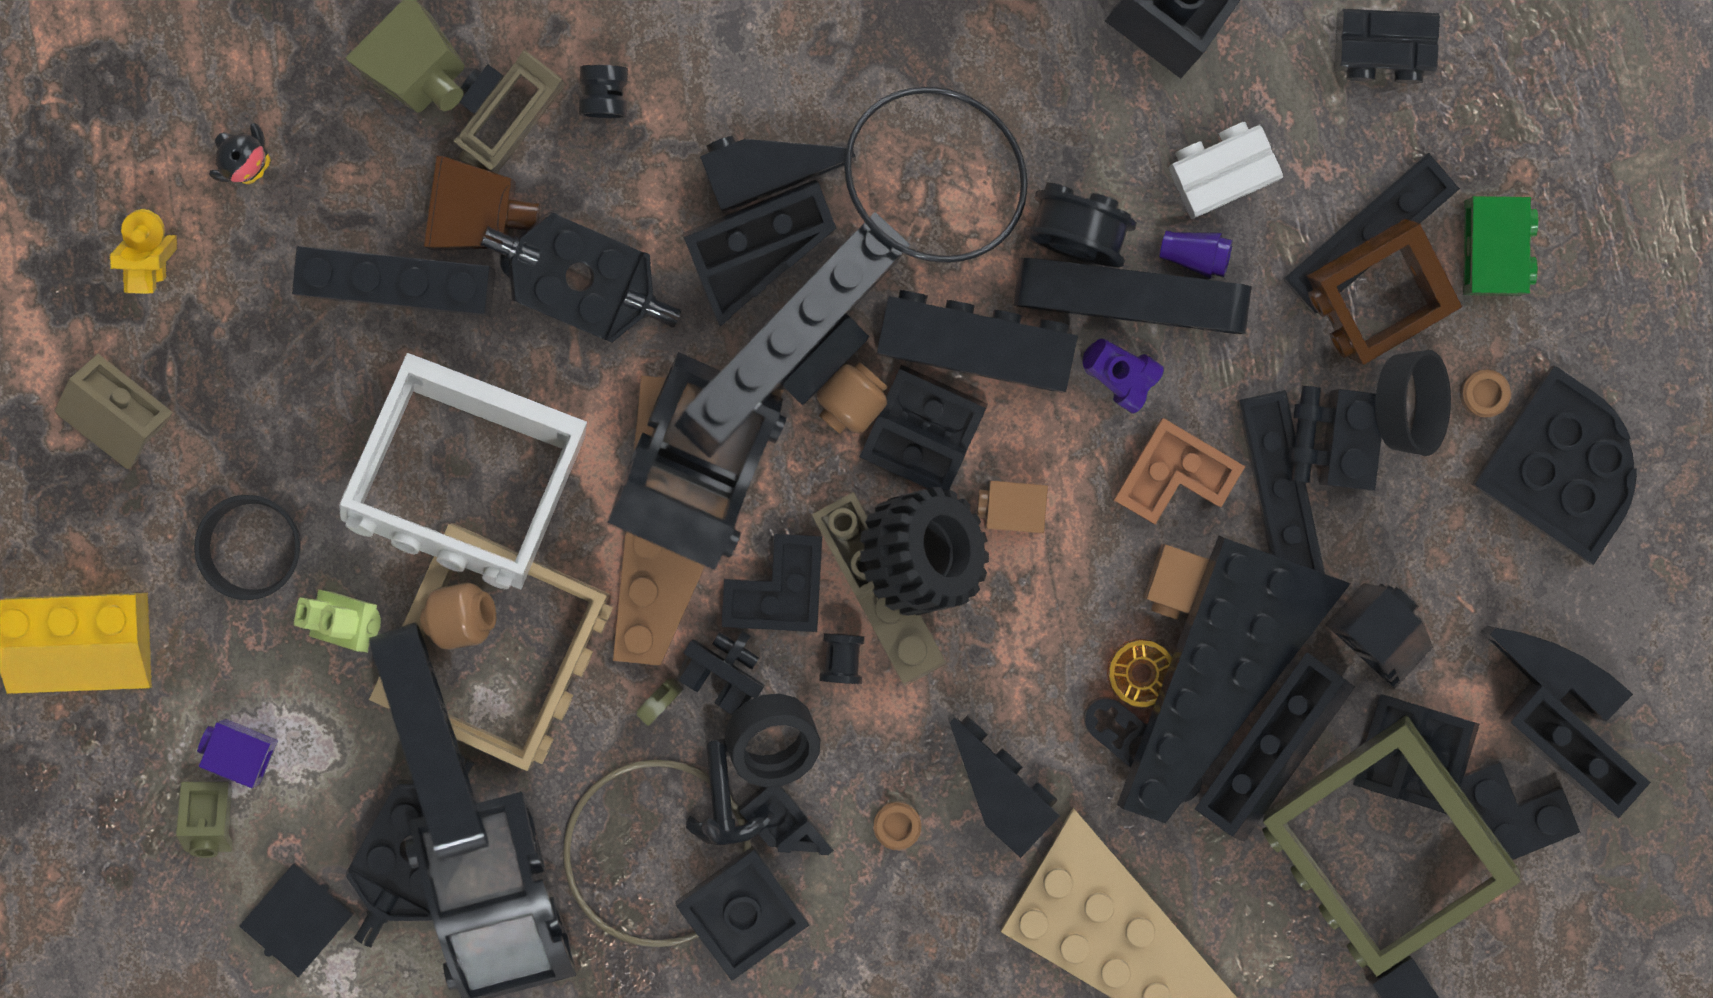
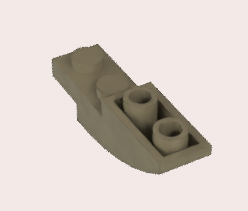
M852 492L812 514L903 685L907 686L946 665L947 663L921 615H902L899 609L892 611L885 606V598L878 599L873 593V582H867L864 572L867 571L866 564L861 562L860 551L864 550V544L860 541L861 533L868 530L865 524L867 515L855 493Z

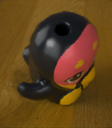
M252 123L250 125L251 135L244 133L231 135L225 132L217 135L215 144L218 150L216 152L215 164L218 170H210L209 176L220 182L252 184L263 177L264 171L269 167L271 160L268 152L264 149L265 137L258 124Z

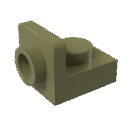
M229 781L181 782L176 837L184 851L189 852L195 857L212 858L218 856L219 852L232 851L233 841L229 835L232 787Z

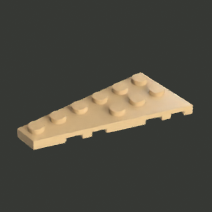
M1072 808L1000 931L1111 998H1237L1078 812Z

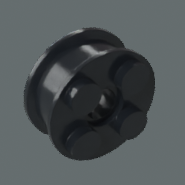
M1047 182L1044 190L1036 191L1034 198L1040 204L1033 226L1025 227L1022 234L1025 238L1045 249L1079 261L1105 267L1118 268L1124 266L1125 259L1120 255L1127 231H1134L1137 222L1131 218L1132 215L1117 208L1119 204L1117 200L1096 193H1091L1090 198L1087 199L1073 195L1074 191L1072 189L1052 182Z

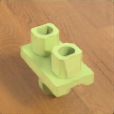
M318 590L316 600L299 598L294 626L310 629V637L354 651L368 652L369 638L378 634L381 627V617L376 609V604L331 591Z

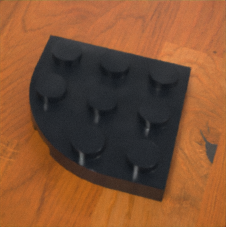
M1554 365L1546 372L1471 485L1588 564L1594 565L1628 513L1635 492L1637 468H1634L1633 452L1629 441L1631 439L1616 411L1597 393Z

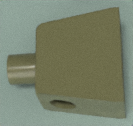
M402 0L346 57V60L366 79L416 113L422 112L432 101L442 111H449L463 97V90L453 80L463 71L465 64L435 19L417 0Z

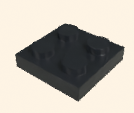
M753 846L675 901L678 910L731 981L809 926L807 918Z

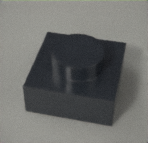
M489 64L486 65L482 72L476 68L461 86L464 96L459 103L475 115L504 76Z

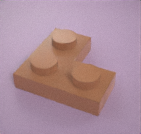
M1161 418L1113 501L1156 525L1179 484L1221 508L1245 466L1168 420Z

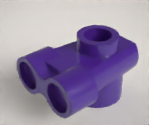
M1103 338L1098 339L1086 349L1082 360L1085 372L1099 380L1114 393V402L1130 413H1136L1143 407L1149 389L1159 382L1164 372V367L1147 354L1137 357Z

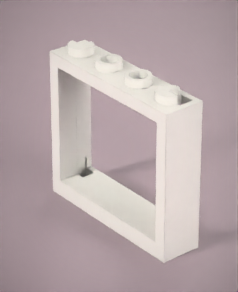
M407 353L341 500L340 520L346 522V527L357 534L371 537L375 533L391 539L393 546L406 553L418 554L419 551L435 556L437 557V562L448 569L462 572L466 568L482 574L483 580L495 587L509 589L510 586L522 589L585 439L587 422ZM413 392L562 448L515 562L364 504Z

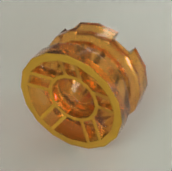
M1136 638L1125 641L1114 649L1108 660L1106 675L1109 686L1121 700L1132 706L1148 707L1155 705L1172 657L1164 647L1151 640ZM1137 664H1146L1150 668L1147 681L1141 682L1133 678L1132 670Z

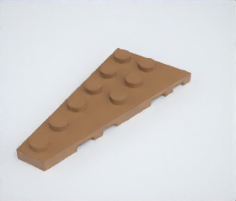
M641 376L634 451L642 433L650 436L653 433L654 428L647 426V423L666 378ZM687 383L663 438V442L738 474L763 416L754 412L709 459L674 426L684 409L704 390L691 383ZM776 389L772 394L782 397L784 390ZM651 469L646 482L647 486L722 519L726 502ZM626 532L613 661L659 666L662 664L705 566Z

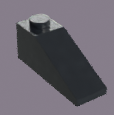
M732 135L708 144L706 147L709 153L700 156L720 209L724 214L843 167L846 147L742 139L735 142ZM854 151L852 153V163L856 162Z

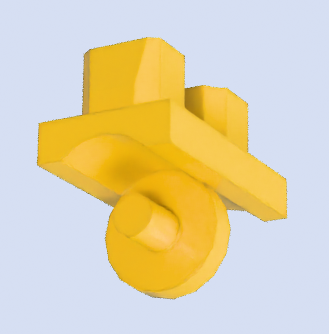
M140 209L130 213L123 221L121 227L123 241L110 254L111 269H123L125 293L150 294L156 290V282L163 281L166 278V262L177 250V235H167L164 237L165 227L161 218L150 210Z

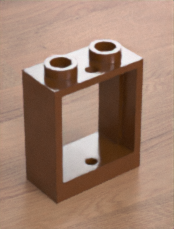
M1407 219L1400 221L1307 276L1313 288L1312 291L1308 292L1314 308L1320 316L1324 317L1327 315L1335 330L1330 333V338L1336 350L1343 358L1349 357L1362 365L1462 308L1421 224ZM1400 250L1427 305L1364 341L1336 286Z

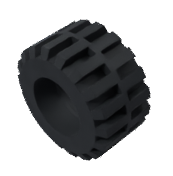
M941 487L916 491L881 502L875 507V513L868 515L865 521L868 530L862 531L860 539L864 544V550L860 551L861 562H865L867 568L864 575L867 582H873V593L878 599L885 598V606L892 611L899 609L902 615L910 616L915 614L917 616L960 606L969 602V597L976 596L980 590L978 583L985 581L987 571L984 569V563L989 562V552L985 551L984 543L988 542L986 533L980 530L979 524L981 520L977 513L972 514L970 512L971 505L964 498L958 500L956 492L950 489L943 491Z

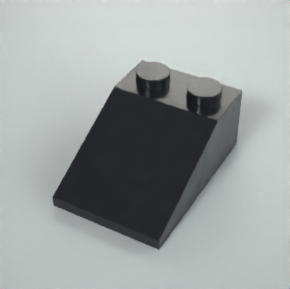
M1119 0L1105 22L1181 79L1204 54L1240 0Z

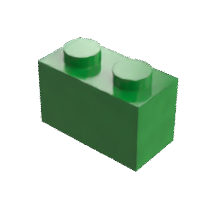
M1473 196L1464 200L1463 295L1522 296L1530 293V285L1536 284L1538 275L1537 258L1530 257L1531 237H1536L1538 232L1537 209H1531V197Z

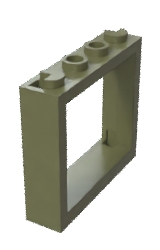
M1407 715L1270 807L1264 815L1263 823L1266 827L1262 829V832L1269 844L1276 852L1285 851L1294 864L1290 869L1296 881L1305 891L1312 888L1322 902L1318 907L1326 922L1334 930L1338 927L1343 930L1351 941L1347 944V948L1354 960L1362 968L1368 965L1376 977L1521 882L1518 866ZM1396 748H1399L1486 866L1492 877L1380 950L1288 826L1287 822Z

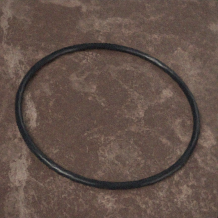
M926 86L912 87L891 93L881 98L863 113L855 124L847 142L844 161L845 179L848 192L857 212L880 239L911 257L940 263L961 262L979 257L1001 244L1016 227L1026 203L1028 180L1021 149L1009 128L994 112L965 94L950 89ZM914 94L944 95L975 107L998 126L1014 151L1020 171L1021 185L1016 211L1010 223L997 238L972 252L949 256L933 255L904 246L888 236L874 223L863 208L854 187L851 166L852 153L855 141L863 125L870 116L885 104Z

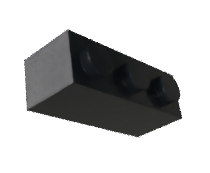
M1530 682L1499 717L1609 815L1620 818L1651 783L1541 685Z

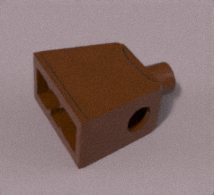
M437 156L424 247L436 251L490 249L480 245L482 237L499 244L500 241L483 234L487 226L506 235H509L510 229L526 231L539 220L540 204L514 200L516 182L511 178L444 156Z

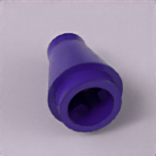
M1166 230L1161 245L1160 258L1172 261L1209 279H1212L1213 275L1225 277L1233 240L1222 238V233L1172 232Z

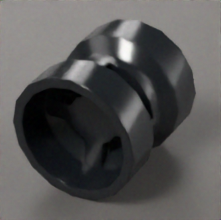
M614 65L580 66V82L585 86L584 96L579 100V115L592 118L627 117V101L623 98V87L628 84V68Z

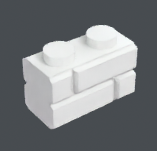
M1242 122L1220 132L1219 136L1222 140L1220 143L1205 149L1202 141H1199L1175 153L1178 161L1171 164L1168 168L1191 219L1283 178L1280 166L1260 125L1248 129L1246 123Z

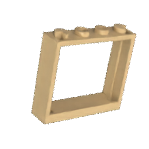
M448 524L444 533L446 536L514 562L518 556V552L456 524ZM435 556L403 624L405 626L417 622L423 638L425 633L421 626L420 614L422 609L425 608L426 600L432 591L448 585L454 571L439 564ZM536 560L533 561L528 575L584 599L589 604L524 748L448 714L457 740L525 771H528L533 766L534 761L543 764L554 738L547 735L554 718L563 720L574 696L566 691L574 674L580 677L583 676L592 657L593 651L586 648L593 631L603 632L613 610V607L606 605L609 593ZM379 677L369 700L390 709Z

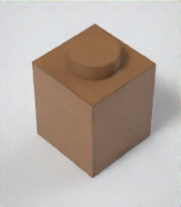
M988 481V490L979 489L977 515L979 518L985 519L986 529L1044 533L1048 485Z
M1161 544L1143 598L1154 601L1151 611L1177 620L1181 611L1189 613L1209 559Z

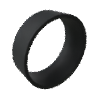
M1433 350L1393 355L1382 368L1376 390V420L1382 440L1392 450L1430 456L1439 449L1445 438L1451 411V388L1446 366L1438 353ZM1411 374H1413L1416 387V413L1410 431L1407 421L1406 401Z
M256 495L233 496L212 507L200 522L194 542L196 563L204 579L221 594L238 600L260 599L278 591L286 584L296 569L301 550L298 530L287 512L275 502ZM260 504L276 510L287 520L294 535L295 555L289 571L281 580L266 588L244 589L231 584L218 572L211 557L210 543L216 524L227 512L242 505Z

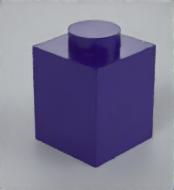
M228 719L218 721L215 727L208 726L200 740L197 752L203 754L199 767L249 788H254L261 784L278 740Z

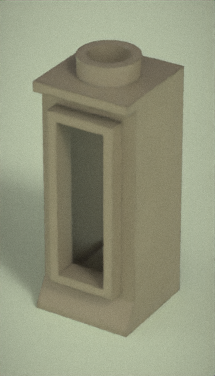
M523 50L517 61L460 135L453 140L463 149L458 158L466 164L481 169L487 167L493 173L498 174L566 86L563 79L527 51ZM521 76H523L539 90L495 147L490 149L475 136Z

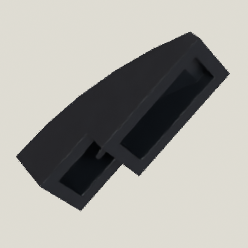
M1486 626L1481 631L1532 683L1543 686L1559 701L1569 692L1596 719L1607 722L1633 695L1608 672L1585 657L1556 643L1526 633Z

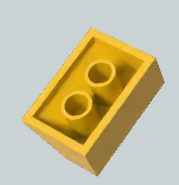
M148 593L0 599V674L6 693L152 688Z

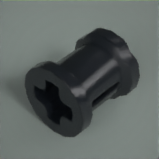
M824 633L823 640L827 643L825 671L819 674V681L862 684V676L858 675L860 645L864 644L865 636Z

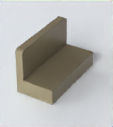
M99 354L94 356L68 380L55 408V413L126 469H130L136 463L145 444L168 423L173 414L170 409Z

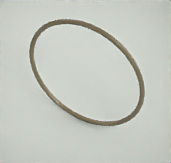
M645 760L627 764L611 771L594 783L582 796L571 814L567 825L563 846V862L568 885L575 900L588 918L608 934L631 944L647 947H668L692 941L699 936L694 931L678 938L649 940L633 937L610 927L589 908L582 898L574 880L570 859L571 839L578 816L593 794L613 778L635 769L668 767L693 774L710 785L709 775L695 767L670 760ZM730 795L731 808L739 826L746 823L745 819ZM750 840L743 842L745 852L751 847Z

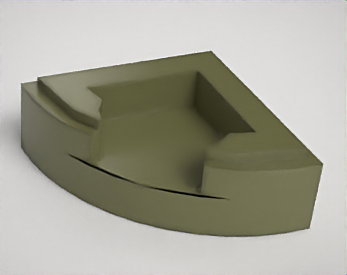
M668 678L637 710L638 713L636 715L649 726L684 688L675 679Z

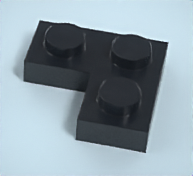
M775 534L772 581L724 579L722 627L817 632L823 536Z
M1499 761L1465 773L1460 789L1512 860L1581 833L1564 790L1561 787H1556L1517 803Z

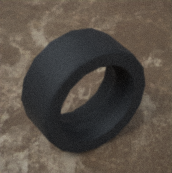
M780 693L756 697L738 708L732 714L726 726L725 743L737 774L753 785L777 787L796 781L813 767L820 754L821 739L808 707L796 697ZM786 725L797 728L800 731L795 742L776 754L760 756L749 753L745 749L749 741L756 734L772 726Z

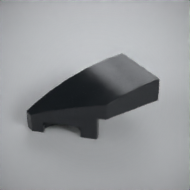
M782 786L761 787L738 806L739 812L748 822L751 818L761 817L768 809L774 814L769 824L759 835L769 847H776L778 852L804 851L818 852L819 855H829L834 851L832 846Z

